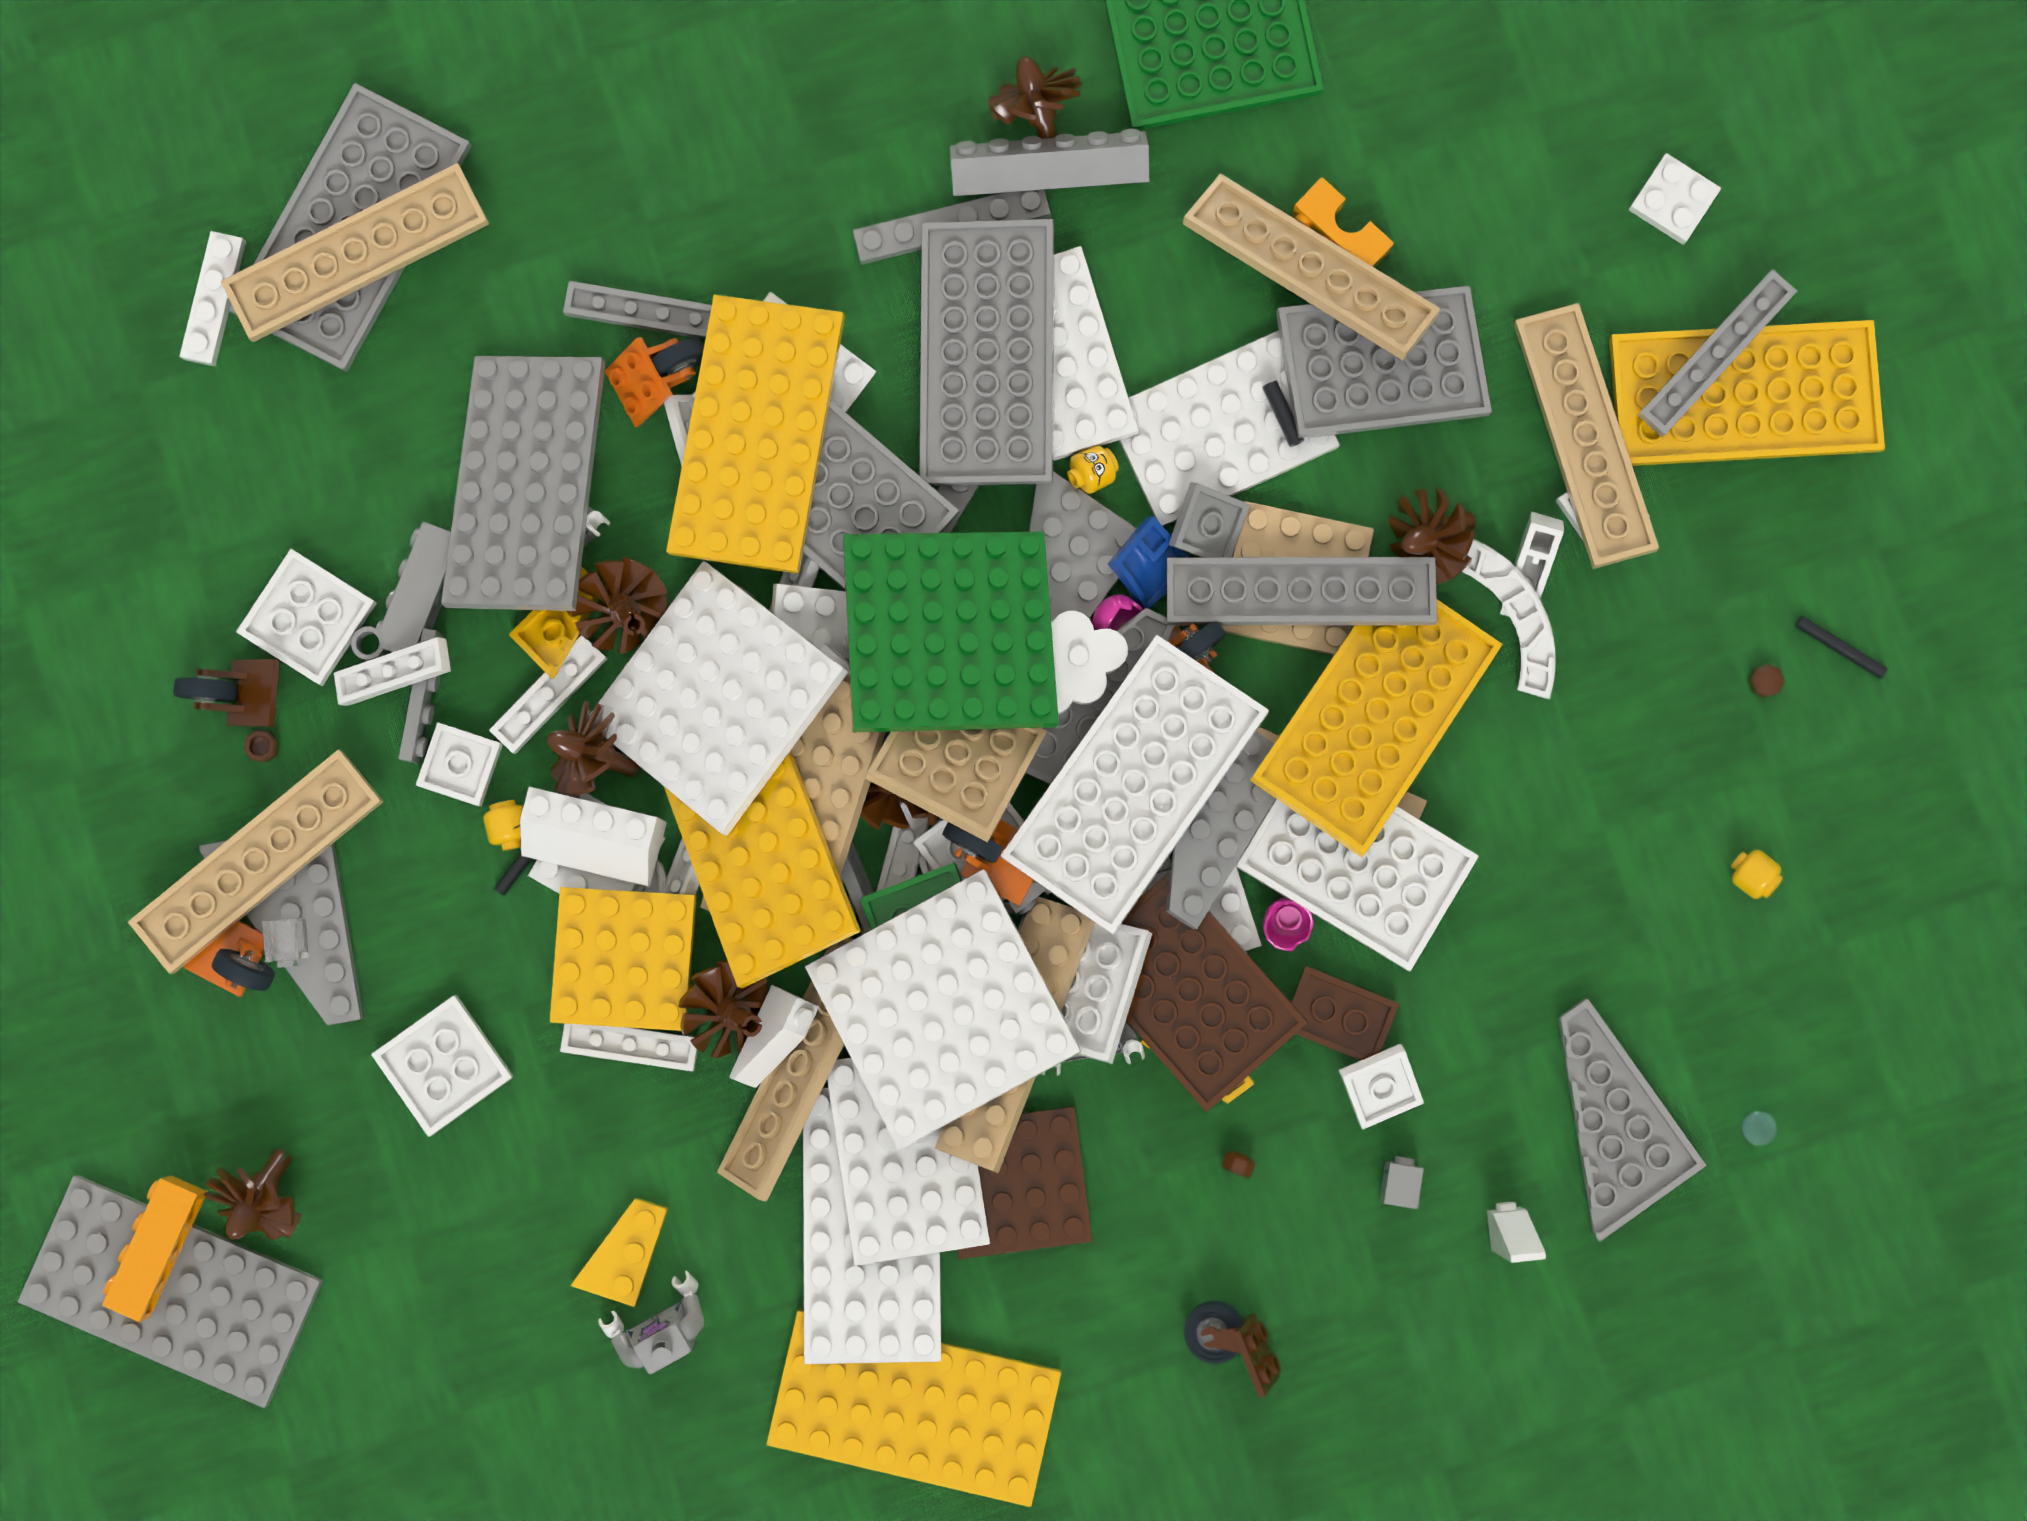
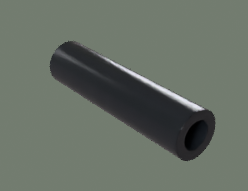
M1276 380L1263 386L1262 389L1289 447H1294L1304 442V438H1298L1294 416L1278 381Z

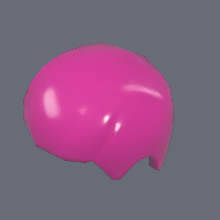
M1116 594L1101 601L1095 609L1091 621L1094 631L1099 629L1117 631L1141 612L1142 607L1126 595Z
M1286 897L1274 901L1266 909L1262 921L1266 940L1276 949L1293 951L1297 945L1309 939L1314 925L1312 913Z

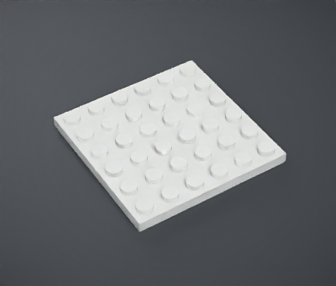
M703 560L598 704L605 706L602 721L610 712L615 714L605 737L608 739L613 734H617V739L613 743L616 747L717 831L727 836L845 678L848 671Z
M985 869L805 966L898 1150L1082 1052Z

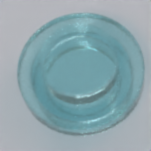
M1752 1112L1745 1117L1742 1123V1133L1751 1144L1766 1145L1776 1136L1777 1126L1775 1120L1765 1112Z

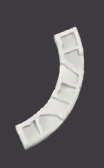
M1473 539L1467 554L1472 560L1462 572L1488 587L1499 598L1516 627L1521 650V672L1517 690L1550 699L1555 678L1556 652L1552 627L1544 605L1531 583L1515 565L1493 548Z

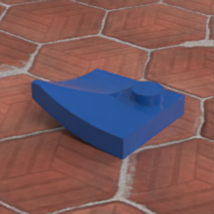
M1154 516L1146 517L1108 562L1109 567L1119 577L1134 601L1142 607V610L1145 608L1149 609L1167 593V558H1190L1185 551L1168 545L1171 535Z

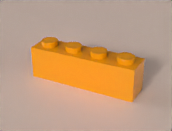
M172 1175L162 1177L159 1181L156 1180L152 1184L147 1194V1199L150 1200L145 1212H141L133 1224L132 1230L135 1231L131 1243L124 1246L118 1257V1262L121 1263L116 1275L111 1276L105 1285L103 1294L106 1297L102 1306L137 1322L151 1318L205 1200L204 1193L208 1191Z

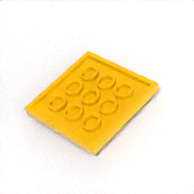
M560 887L550 1023L682 1031L680 1028L682 1016L684 1013H688V1008H680L678 1006L682 996L690 989L696 895Z

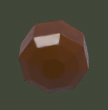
M1770 664L1753 669L1748 679L1752 693L1763 698L1780 693L1785 682L1781 670Z
M255 730L246 737L244 751L251 760L268 763L278 756L280 742L272 732Z
M1229 1151L1225 1152L1221 1166L1223 1169L1249 1179L1252 1176L1255 1163L1247 1155Z

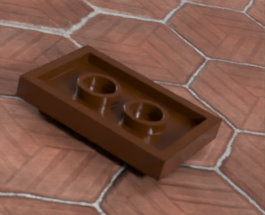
M1304 966L1290 1001L1308 1021L1296 1035L1360 1061L1381 1052L1399 1007L1397 1002L1308 966Z

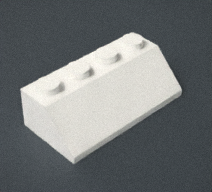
M529 787L520 818L521 856L650 887L667 822L658 817Z

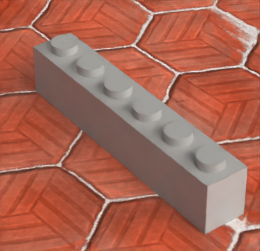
M1126 129L1121 133L1115 134L1096 131L1089 133L1088 136L1075 137L1071 134H1060L1055 138L1047 139L1029 136L1020 141L994 139L989 143L980 144L972 141H962L957 145L950 146L953 196L1149 182V144L1146 131L1140 132L1136 129Z

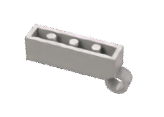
M422 522L420 529H415L410 541V546L412 547L408 559L402 561L399 567L398 577H400L397 588L396 590H391L386 601V608L388 610L384 620H380L376 628L362 627L358 629L351 639V647L356 656L369 661L384 656L388 652L392 653L419 644L423 628L433 629L442 606L441 601L451 535L450 531L426 522ZM376 634L379 639L378 649L372 654H364L361 648L363 639L367 635Z

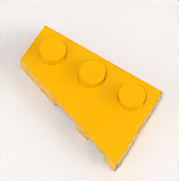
M582 566L580 571V578L588 574V572ZM578 590V595L596 603L598 602V598ZM533 610L509 635L554 680L580 634L575 622L588 620L591 613L572 617L570 611Z
M635 1198L570 1286L635 1307L668 1208Z

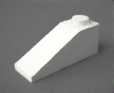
M1531 512L1514 565L1528 579L1541 599L1564 533V524L1562 520ZM1502 604L1500 614L1509 616Z
M771 985L757 1015L762 1020L759 1023L762 1025V1029L756 1036L747 1037L729 1078L756 1088L806 1037L819 1006Z
M1502 1202L1496 1204V1209L1487 1210L1491 1251L1511 1263L1546 1259L1545 1250L1526 1209L1516 1207V1202Z

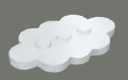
M1078 611L1063 612L1053 622L1051 621L1058 715L1064 713L1072 702L1080 705H1090L1097 702L1104 695L1107 686L1106 674L1120 669L1125 663L1128 654L1127 642L1118 631L1112 629L1094 631L1090 619Z

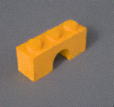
M1321 177L1295 204L1291 215L1300 223L1375 268L1390 252L1394 242L1371 221L1362 230L1355 233L1341 230L1336 224L1335 215L1342 209L1346 198Z

